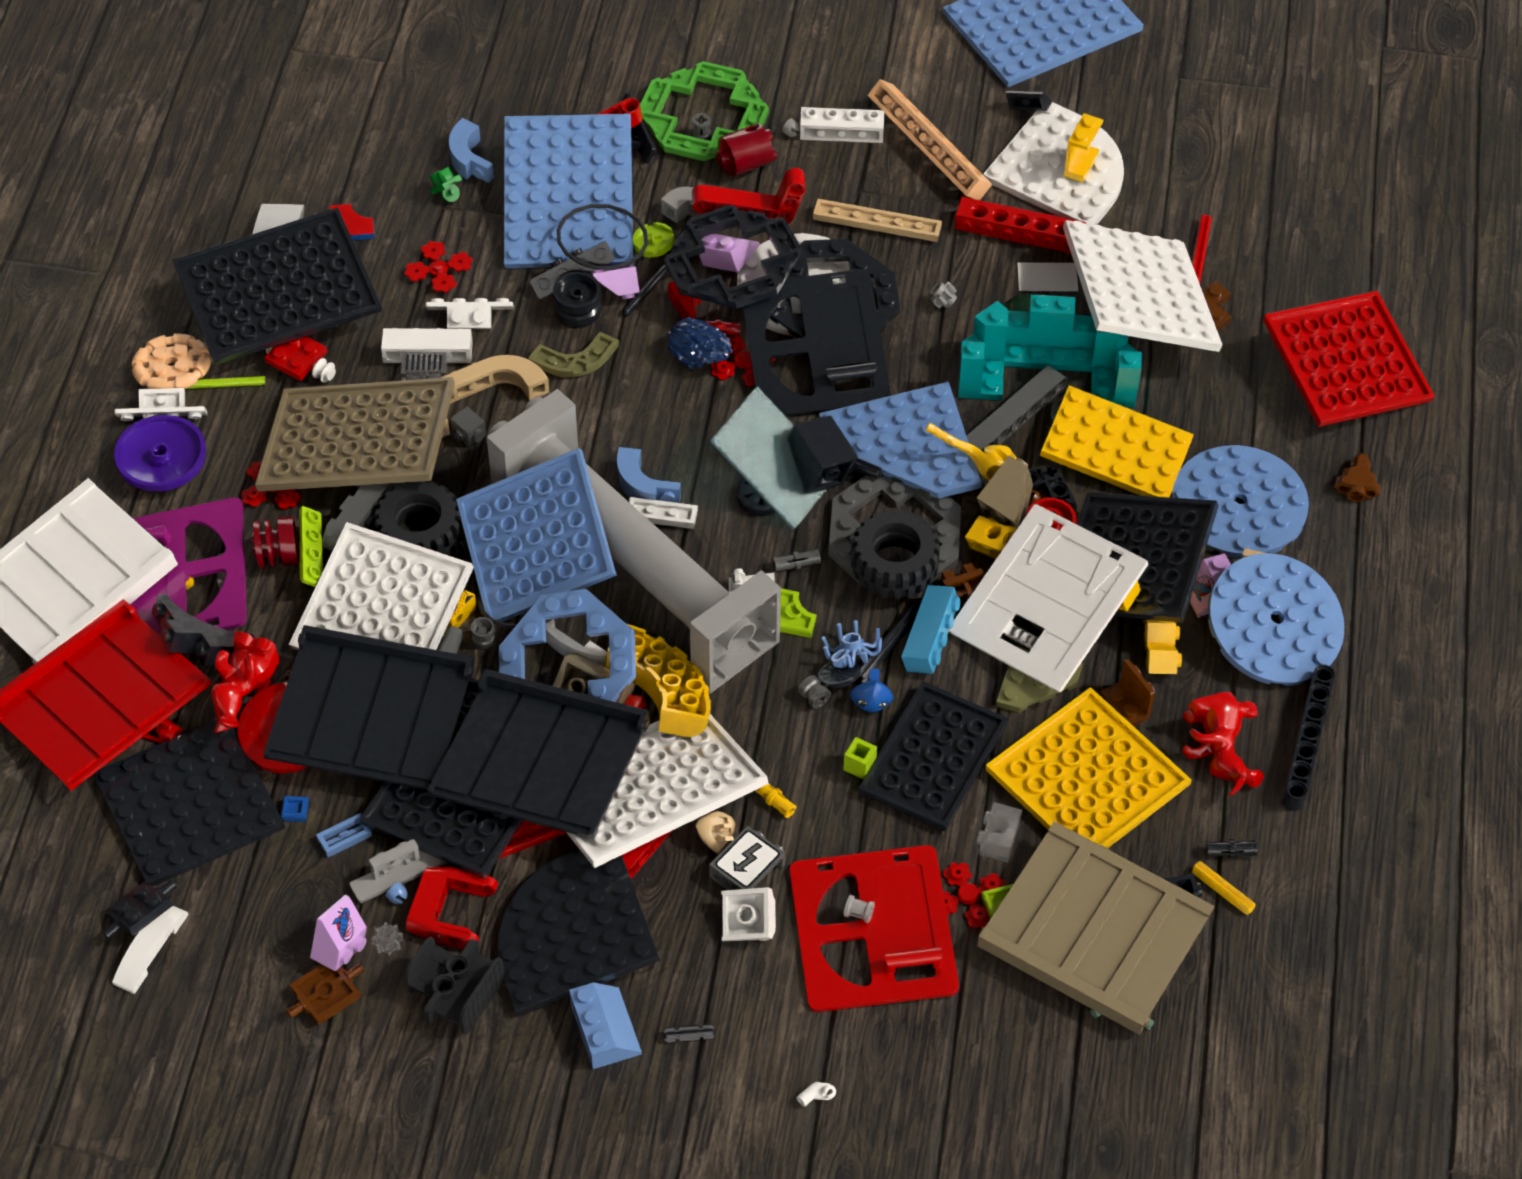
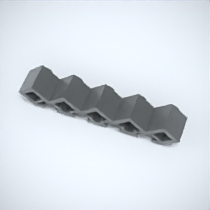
M405 482L356 485L357 492L354 496L349 495L340 506L339 510L341 513L337 519L331 518L328 522L322 538V547L333 551L346 522L369 530L373 529L375 526L374 511L380 499L383 500L382 496L387 491L391 492L393 487L398 484L400 486L405 485Z

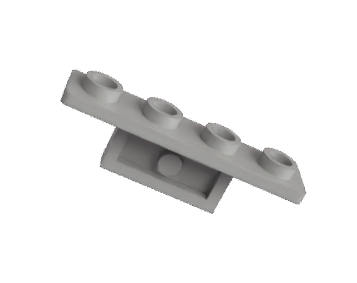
M412 839L398 844L391 850L380 852L369 859L371 873L350 882V888L358 902L363 903L387 892L398 882L404 884L423 875L426 867H440L447 864V862L419 851L417 843Z

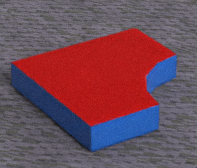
M351 204L330 205V209L338 207L352 240L374 239L373 218L358 215L352 209Z

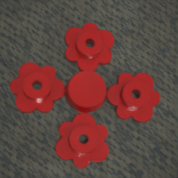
M430 241L428 245L421 247V252L424 253V258H431L434 262L429 267L423 265L422 262H417L416 264L409 263L404 273L411 281L416 282L419 279H425L426 274L430 270L431 274L437 277L432 279L433 290L447 293L450 289L456 287L454 277L446 275L448 266L454 268L457 272L461 270L467 271L471 268L473 259L468 257L466 252H460L458 255L453 254L447 264L445 261L439 260L441 256L445 255L444 244L442 242L435 243Z
M728 337L733 352L728 355L733 354L735 356L734 363L727 362V360L712 363V375L717 376L719 380H727L728 377L734 376V370L737 366L746 369L745 374L742 375L745 386L754 387L755 382L750 352L742 351L746 348V345L741 337ZM772 358L769 362L775 361L776 358Z
M262 461L253 462L251 467L247 469V475L253 477L254 481H257ZM251 486L241 493L243 503L249 504L251 507H258L266 501L265 495L267 492L258 491L256 486ZM294 489L270 491H278L277 497L274 500L280 509L294 508L297 506V502L301 500V495L295 493Z
M951 863L950 868H946L943 871V876L948 879L949 885H957L960 888L957 894L958 897L950 896V893L947 891L943 892L947 917L950 913L955 914L957 912L956 906L960 900L964 904H972L970 911L965 913L969 927L974 929L986 927L990 917L985 905L981 906L976 902L981 892L1003 887L1006 884L1005 880L999 879L997 874L991 873L987 877L980 879L981 885L977 888L976 885L968 883V880L972 878L968 864Z

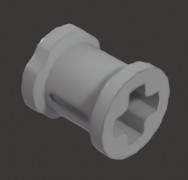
M849 895L844 909V916L849 917L851 915L864 919V922L869 923L874 911L875 902L870 901L868 903L855 899L853 895Z

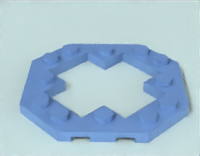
M587 589L541 595L500 644L499 673L525 679V645L546 643V620L586 615L587 635L593 637L609 634L610 678L589 680L588 695L616 702L620 697L621 691L636 678L635 631Z

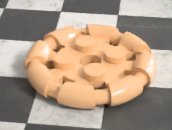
M174 333V336L170 337L162 335L148 341L144 348H139L132 360V374L140 385L147 386L148 389H186L196 384L197 380L203 378L208 372L211 365L210 354L206 344L200 339L195 340L194 336Z

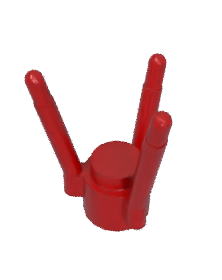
M166 718L157 727L156 732L159 734V737L145 734L141 738L159 744L165 741L170 742L172 738L182 734V728Z

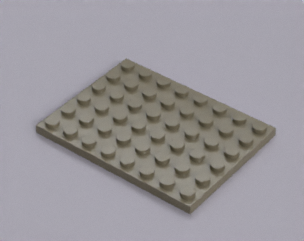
M453 377L284 389L255 484L257 490L274 491L431 481L455 386Z

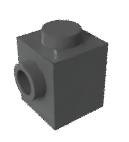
M468 406L450 418L452 433L459 442H464L468 447H471L476 442H480L486 436L485 421Z

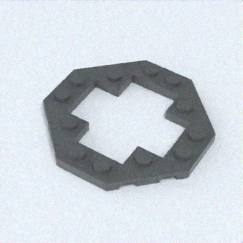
M864 476L833 498L828 555L858 583L859 580L854 577L853 569L851 568L852 543L850 540L854 537V532L860 526V523L851 515L881 494L896 508L910 498L915 497L940 520L939 523L933 526L940 540L938 572L934 580L939 578L942 572L950 570L958 564L961 506L950 496L937 499L930 496V492L923 489H914L903 484L902 480L895 477L881 476L878 480ZM894 554L886 559L891 562H902Z

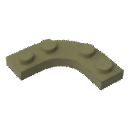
M599 332L586 349L576 354L559 353L539 344L528 360L552 375L559 377L582 376L596 371L605 364L619 346V340Z

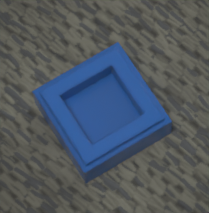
M284 796L281 812L282 820L306 822L309 798Z

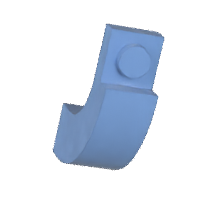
M462 118L453 127L449 136L452 165L465 179L474 175L476 178L489 183L494 178L493 163L471 152L480 142L479 126Z
M619 447L617 454L618 480L622 490L629 498L635 497L680 503L681 483L654 480L647 477L641 471V449Z

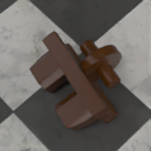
M972 563L963 565L960 568L961 575L955 576L952 570L942 572L940 579L942 586L954 587L957 597H964L966 601H968L981 582L982 576H984L982 569L976 570Z

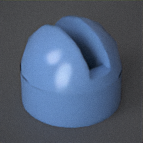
M400 882L394 884L385 895L394 904H402L403 900L401 897L404 899L408 897L406 888Z

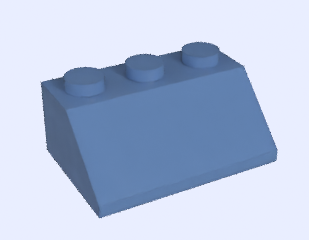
M593 982L569 990L570 1005L593 1069L642 1055L619 987Z

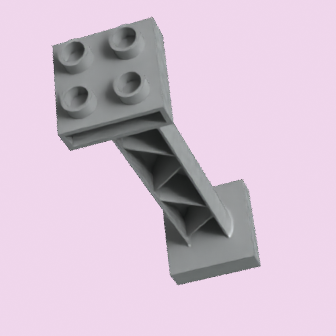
M556 389L545 398H533L525 406L523 413L509 422L500 421L491 428L487 436L491 483L494 484L578 448L576 407L560 390ZM586 464L611 557L690 629L691 664L696 665L703 674V681L705 685H708L709 694L780 642L781 587L761 570L729 593Z

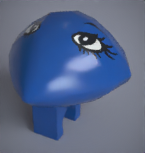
M870 669L867 681L857 685L849 693L852 701L863 711L869 713L884 709L894 699L892 691L886 685L879 682L880 669Z

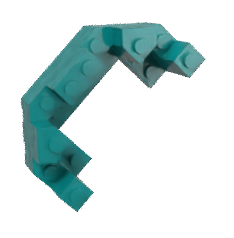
M1031 295L1029 312L1008 311L1006 307L997 301L975 316L973 334L961 343L958 398L1002 401L1004 367L1044 369L1047 366H1051L1055 370L1091 372L1092 395L1125 408L1135 409L1141 375L1142 352H1138L1128 344L1129 336L1096 330L1092 316L1075 315V297Z

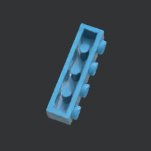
M927 586L901 656L907 672L933 674L936 665H939L942 648L947 644V634L954 624L955 612L960 608V598L957 597L954 587Z

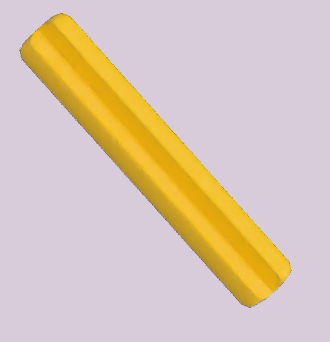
M1199 861L1194 865L1192 873L1240 911L1249 915L1254 910L1255 903L1203 862Z

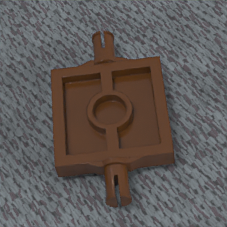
M357 963L347 971L342 967L334 971L323 964L319 965L290 984V989L298 998V1002L286 1009L287 1014L292 1019L300 1012L305 1011L320 1025L361 998V994L354 986L352 979L364 972L363 967L360 963Z

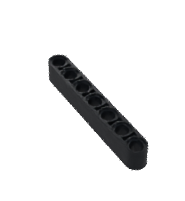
M1328 665L1317 666L1310 683L1283 796V805L1290 811L1301 810L1307 797L1335 678L1333 668Z

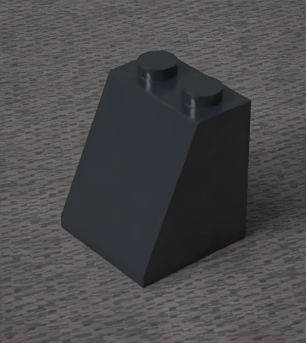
M831 415L823 418L817 417L812 421L804 423L798 422L792 427V431L787 438L806 494L843 484L858 458V455Z

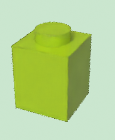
M855 737L844 754V771L864 780L876 760L877 746Z

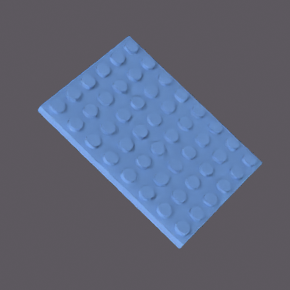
M959 0L943 7V14L1007 88L1143 31L1144 25L1121 0Z
M631 114L505 116V268L552 267L551 263L561 257L563 260L568 259L569 257L563 253L557 243L556 229L562 218L575 208L589 204H610L632 213ZM609 208L586 209L576 212L569 217L560 230L561 242L568 253L580 247L582 250L589 249L606 241L615 260L604 266L618 265L628 262L633 258V219L625 213Z

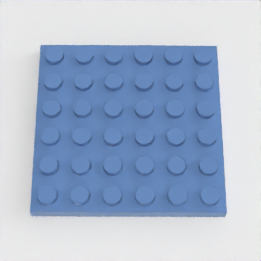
M579 448L456 499L484 610L495 620L503 622L528 612L541 595L581 590L617 576L583 451Z

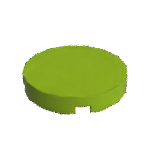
M654 222L653 225L649 226L648 224L644 225L647 230L648 245L642 256L648 258L658 257L671 250L675 240L671 227L659 222ZM640 227L633 234V248L638 254L644 244L643 231Z

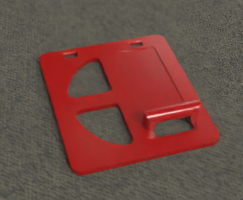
M924 845L800 860L791 864L790 877L808 1006L812 1011L825 1012L953 996L958 992L959 981L936 850L932 846ZM908 855L909 860L894 862V856ZM819 865H833L832 870L818 871ZM852 876L856 879L859 900L868 903L870 901L875 902L874 911L869 923L864 922V919L830 925H819L816 922L818 908L823 897L837 881L844 877ZM864 940L867 946L872 979L871 984L859 986L843 979L826 962L820 947L827 943ZM933 964L936 972L934 977L896 981L894 977L896 968Z

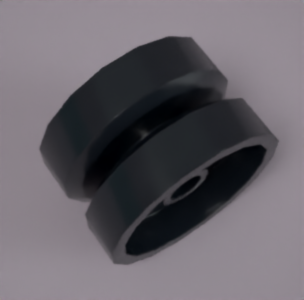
M579 271L569 272L562 275L555 282L553 287L555 316L561 323L576 328L586 327L600 317L602 311L601 289L599 282L594 276Z

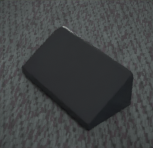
M1005 92L1010 109L1047 111L1052 104V100L1044 92Z

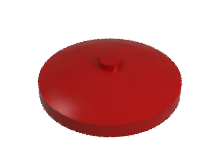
M287 682L269 686L252 697L240 715L238 726L239 742L252 763L263 770L282 774L293 773L307 768L306 766L264 759L263 756Z

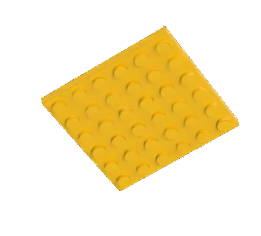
M1091 687L986 764L985 768L998 783L1048 830L1055 821L1106 848L1116 843L1191 784V779Z

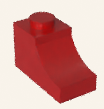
M674 282L668 283V298L682 319L688 317L696 319L695 307L701 303V299L681 295Z

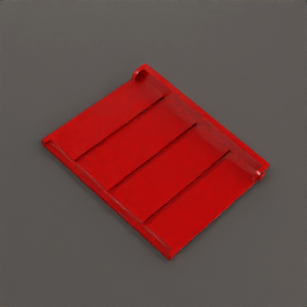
M122 599L0 689V723L72 791L212 683L206 675L181 653L168 652L165 645L161 642L160 635L138 617L137 610L133 605Z

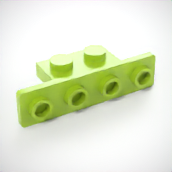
M302 506L299 509L300 580L302 583L316 587L323 573L321 513Z

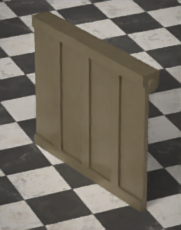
M1054 821L987 926L982 928L977 946L1140 1035L1144 1027L1148 1026L1151 1020V1012L1212 914L1215 906Z

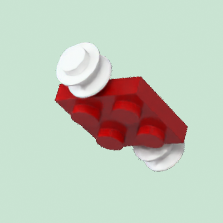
M307 336L266 349L268 354L265 356V361L267 364L299 381H302L311 370L315 379L320 377L323 383L332 380L335 376L334 363L330 362L327 364V360L323 358L327 353V347Z

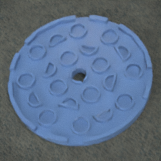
M1240 445L1215 447L1191 458L1178 472L1171 498L1217 500L1219 507L1206 550L1211 552L1215 550L1227 554V557L1242 559L1244 548L1270 554L1283 550L1284 546L1291 541L1294 542L1301 533L1309 508L1308 495L1304 483L1286 462L1261 449ZM1239 497V499L1244 500L1246 503L1238 504L1234 500Z
M1264 553L1250 555L1231 564L1212 587L1208 599V624L1212 637L1216 638L1224 657L1235 668L1250 678L1266 684L1299 685L1312 679L1313 672L1317 666H1330L1336 659L1344 638L1342 609L1328 583L1306 564L1279 554ZM1279 614L1281 623L1273 622L1271 615Z

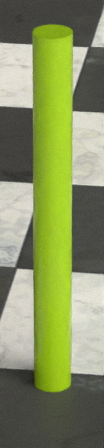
M265 376L197 380L196 384L186 389L265 385L266 381Z

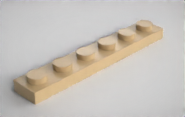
M817 199L813 212V220L938 242L942 227V221L823 199Z

